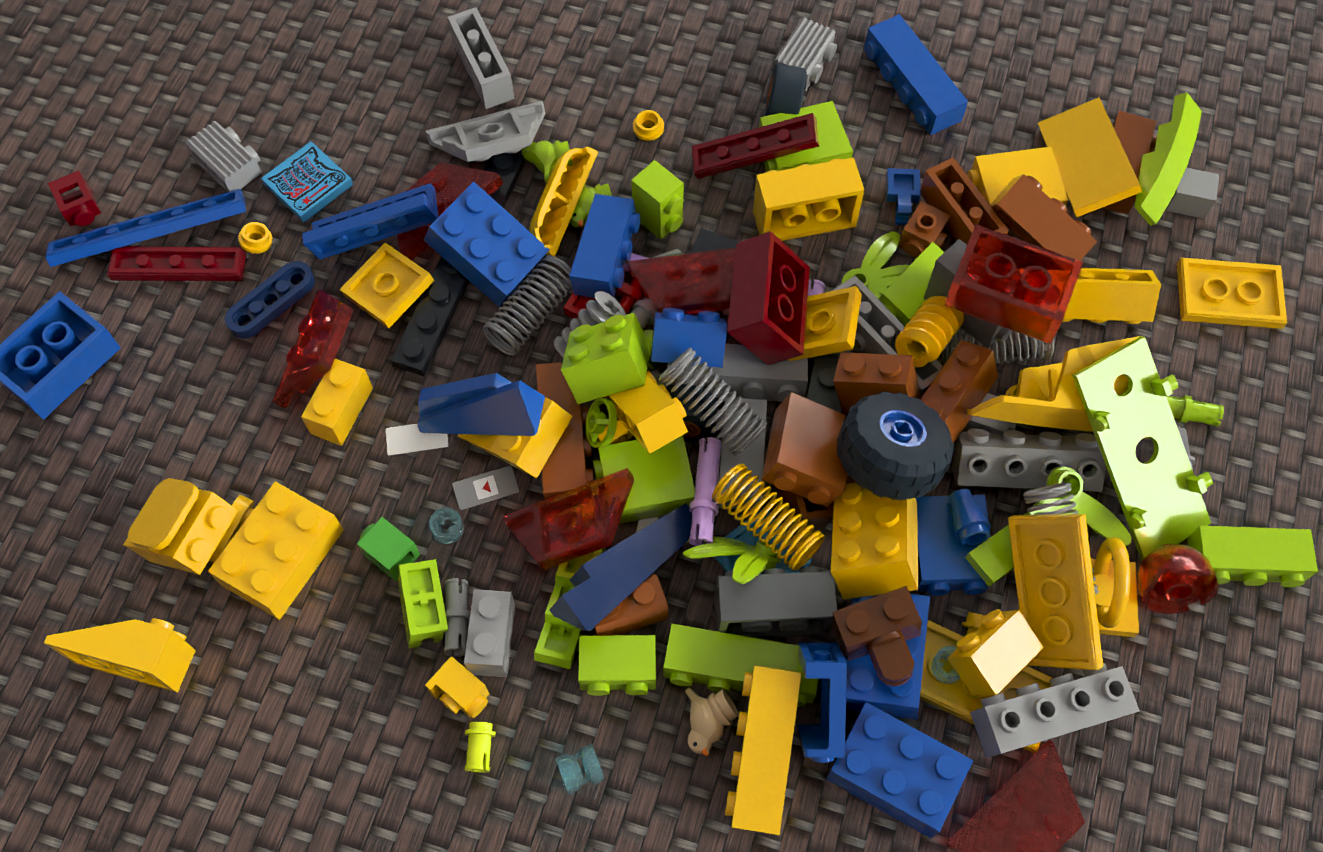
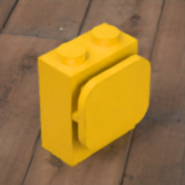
M168 478L155 487L131 525L128 537L123 545L149 562L200 575L238 510L211 491L198 489L197 486L188 481Z

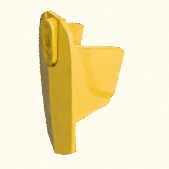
M1138 337L1070 349L1065 352L1063 363L1022 369L1019 373L1015 397L1001 395L992 398L973 409H967V415L1033 426L1093 432L1072 375ZM1123 374L1119 375L1114 382V391L1116 394L1122 395L1128 388V379Z

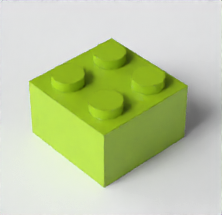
M635 313L625 316L614 315L605 322L592 326L587 324L581 325L570 332L561 371L577 404L645 385L650 346Z

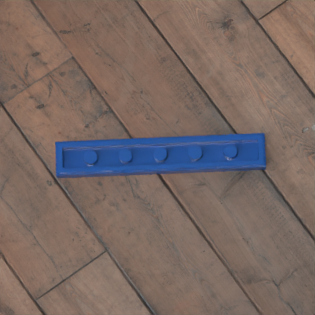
M236 189L51 241L48 243L45 258L49 266L53 267L246 212L245 198L242 190Z

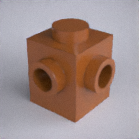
M921 201L904 227L898 247L913 257H918L932 242L942 249L948 237L945 231L951 215Z

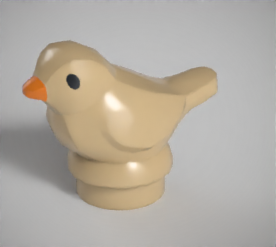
M689 687L685 690L691 700V731L688 736V745L693 752L708 756L712 743L718 741L723 736L724 726L731 725L733 723L732 720L739 716V712L724 689L717 693H711L707 699L700 697Z

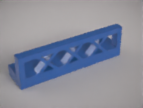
M429 183L312 222L313 230L302 233L303 245L321 260L431 224L439 217L435 188Z

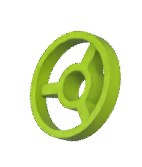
M598 398L591 404L587 413L586 436L592 447L606 448L615 435L617 412L614 403L610 399ZM602 403H605L607 406L609 419H606V415L600 412L599 406ZM606 425H608V430L604 439L600 443H598L596 441L598 435L603 433L606 428Z

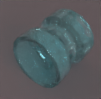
M592 743L580 747L579 752L569 755L565 753L555 757L568 795L580 791L581 786L591 783L595 785L605 781ZM579 758L581 759L583 768L585 770L587 776L586 778H583L582 772L577 762V759Z

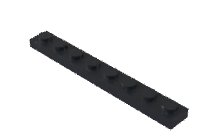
M501 153L491 156L477 182V185L503 208L525 165L524 156L514 153ZM442 256L432 275L434 281L424 291L391 359L393 367L421 376H425L469 283V280Z

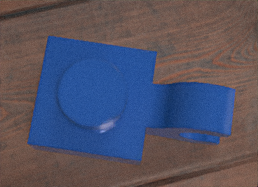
M887 168L886 202H896L895 225H906L912 212L911 203H919L921 196L920 170Z

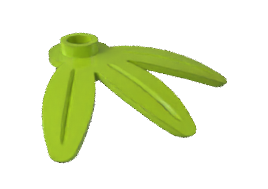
M892 231L879 237L868 249L862 261L861 269L856 268L848 271L842 279V284L856 276L879 298L910 266L896 265L881 269L895 253L900 241V234Z
M1061 466L1051 471L1047 478L1046 486L1060 484L1062 480H1064V483H1070L1072 489L1066 493L1074 495L1069 500L1076 503V506L1072 509L1077 510L1078 514L1086 515L1088 527L1106 539L1109 537L1119 538L1125 546L1131 543V535L1120 520L1100 502L1082 492V477L1074 469ZM1067 497L1045 499L1036 502L1032 507L1049 504ZM1070 505L1049 507L1028 512L1026 515L1052 512Z
M713 536V543L698 545L683 552L685 557L691 559L741 555L736 560L732 573V580L740 584H745L754 579L763 570L775 569L776 564L782 561V559L777 558L778 553L771 552V547H765V542L757 541L756 545H750L736 539Z

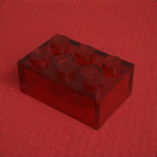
M976 224L944 306L1051 344L1063 321L1083 262Z

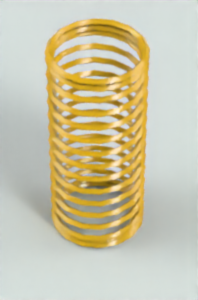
M744 463L734 466L718 482L713 490L712 499L716 503L722 504L723 509H728V513L734 515L735 520H740L742 526L747 525V530L753 531L754 537L759 536V541L765 542V547H771L772 553H778L777 558H784V564L788 565V568H791L792 571L800 569L820 548L825 535L820 530L812 533L814 525L806 527L807 519L799 522L802 515L797 514L794 516L795 508L788 510L789 503L782 504V497L776 499L777 492L770 493V486L764 488L765 482H758L759 477L757 475L752 477V470H748ZM741 471L730 487L721 494L730 479ZM749 474L744 483L741 485L746 475ZM755 479L751 487L735 502L743 489ZM759 485H761L758 491L754 494V496L746 504L742 506V504L748 498V496ZM766 491L765 495L761 498V500L750 511H748L750 507L753 505V503L760 497V495ZM771 498L769 503L756 515L762 505ZM731 500L729 506H725V503ZM778 502L773 511L761 521L767 512ZM738 504L736 510L732 512L731 508ZM784 508L781 514L769 525L773 518ZM743 511L742 516L737 517V514ZM751 514V516L748 519V522L744 523V518L748 517ZM789 515L785 522L775 531L779 524ZM756 521L754 527L750 528V524ZM792 522H794V524L785 532V530L792 524ZM764 524L760 533L756 534V529ZM770 530L767 537L762 539L763 534ZM777 535L773 543L768 544L769 540ZM784 539L780 548L774 550L775 546ZM791 544L786 554L781 556L782 550ZM796 551L790 561H787L788 556Z

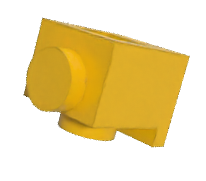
M452 656L425 684L434 698L437 699L441 693L443 694L439 700L454 714L461 710L468 717L475 718L488 703L486 698L489 692L486 685Z

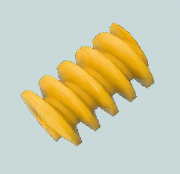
M939 295L926 299L897 336L895 348L898 355H912L914 367L917 368L924 367L928 362L937 360L964 322L962 308L948 297Z

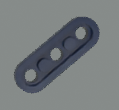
M300 261L287 263L234 304L225 315V323L230 332L238 338L252 337L309 293L315 283L310 267ZM302 280L299 284L294 285L296 281ZM276 300L272 305H268L269 302ZM250 321L248 324L241 326L244 322Z

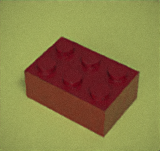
M771 231L736 244L732 288L730 290L729 318L727 320V332L767 365L804 354L810 269L802 259Z

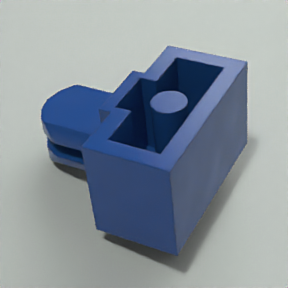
M664 308L663 313L655 312L651 361L673 363L683 352L692 347V350L696 351L693 359L697 356L702 357L699 364L707 362L709 367L723 368L727 334L726 320L720 318V314L709 311H700L698 316L684 315V310L676 308Z

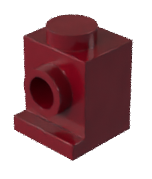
M79 170L48 183L61 214L70 226H87L94 221L95 216L102 214L92 189ZM79 186V190H76L64 196V192H67Z

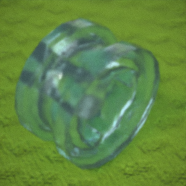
M440 508L430 517L429 527L432 535L438 542L450 544L459 540L464 530L463 522L458 512L454 509ZM445 519H450L452 525L455 524V526H450L448 532L443 533L441 527L438 526L444 525Z
M955 646L941 648L931 662L933 675L945 684H953L961 679L954 669L949 673L945 672L942 669L945 663L940 662L941 658L946 661L948 660L947 658L957 649Z

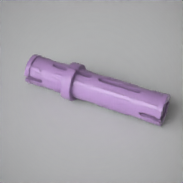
M708 437L707 444L705 438L699 440L695 495L689 509L692 512L689 543L694 546L702 545L704 541H706V544L713 543L714 518L719 513V505L712 499V493L718 484L722 442L712 437Z

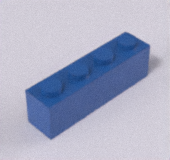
M896 15L869 27L864 44L867 57L876 63L881 70L883 78L892 84L898 93L899 99L908 105L914 113L918 124L924 126L927 132L933 135L961 122L968 100L901 15Z

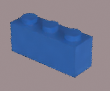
M600 194L594 195L569 275L574 295L595 298L594 294L597 291H603L614 297L616 289L622 287L624 281L623 265L625 260H630L632 254L631 238L633 233H638L640 227V214L636 213L634 199Z

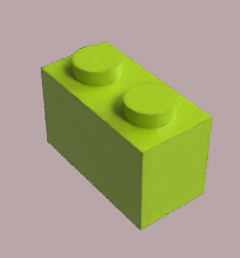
M654 160L631 180L632 199H634L636 213L640 214V224L661 240L669 232H675L683 222L684 183Z
M655 635L579 636L578 681L580 690H587V694L595 696L608 695L610 690H625V693L628 695H645L648 693V690H656Z

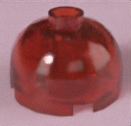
M1165 544L1152 551L1141 562L1137 576L1138 589L1143 603L1147 602L1149 609L1153 612L1163 614L1190 611L1188 604L1195 603L1198 600L1202 606L1217 594L1219 588L1216 574L1208 558L1194 547L1180 544Z

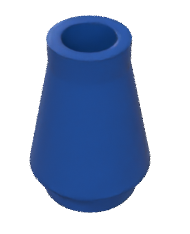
M960 489L953 492L949 496L952 507L955 538L960 540L961 544L965 547L982 544L990 538L989 530L991 529V524L973 499L970 490Z

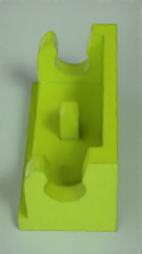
M436 559L400 564L398 566L397 582L408 648L419 647L422 643L421 641L428 638H433L434 643L440 642L443 639L444 632H448V624Z

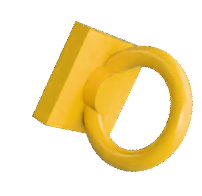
M1109 537L1101 544L1096 559L1091 558V566L1094 570L1092 574L1096 577L1093 583L1098 585L1099 593L1095 595L1099 634L1135 637L1139 634L1136 563L1129 561L1128 551L1123 541L1116 537Z

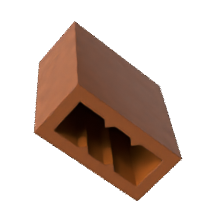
M840 353L833 382L844 415H847L851 407L858 400L880 392L907 394V396L919 400L922 398L912 355Z
M790 392L775 410L761 480L775 485L780 490L802 496L814 504L828 507L845 490L847 473L836 450L837 438L846 415Z

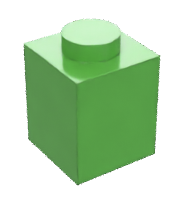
M383 517L376 524H370L362 532L360 541L357 543L362 554L394 581H397L398 566L400 564L413 563L420 556L415 542Z

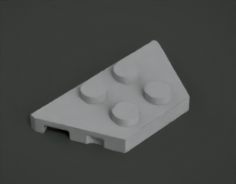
M543 101L430 129L426 131L427 139L430 145L467 162L485 161L491 156L501 153H516L522 148L531 145L545 116Z

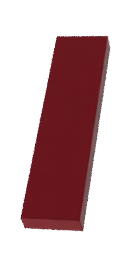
M813 113L694 145L692 146L694 175L700 179L819 147L816 117Z
M123 246L112 250L107 275L110 280L242 281L247 253L241 247Z

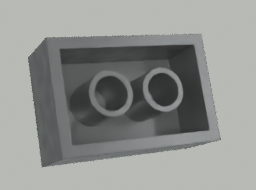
M820 567L803 568L800 570V573H785L783 569H767L745 584L732 580L733 570L725 572L724 576H718L714 593L716 631L752 638L828 635L833 626L832 612L837 611L834 578L831 571L823 572Z

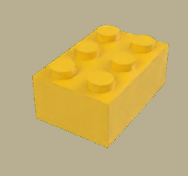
M854 157L832 159L828 162L814 165L804 164L781 171L770 170L764 174L757 175L753 215L759 235L771 231L781 241L856 227L864 195V187Z
M275 481L208 572L221 586L280 620L344 530L334 514Z
M855 482L846 484L845 490L834 500L831 573L843 600L882 595L907 586L909 591L918 590V518L916 498L906 500L881 498L873 495L869 490L861 488Z

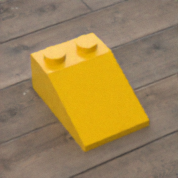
M545 397L538 432L535 436L458 434V437L537 478L573 416L554 401Z
M152 618L150 623L134 619L48 635L44 641V644L75 664L177 693L196 651L185 641L187 638L185 635L173 631L174 625L156 618Z

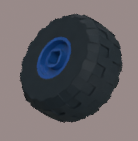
M880 392L858 400L847 413L837 438V454L846 473L861 488L867 489L873 495L881 498L906 500L922 497L937 487L948 469L954 451L951 433L945 421L940 418L939 413L924 404L925 402L902 393Z

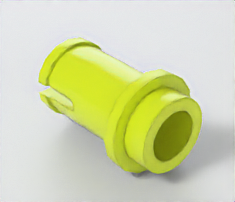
M487 722L469 723V729L465 730V735L468 736L465 771L490 772L491 738L496 735V732L492 731L493 724Z

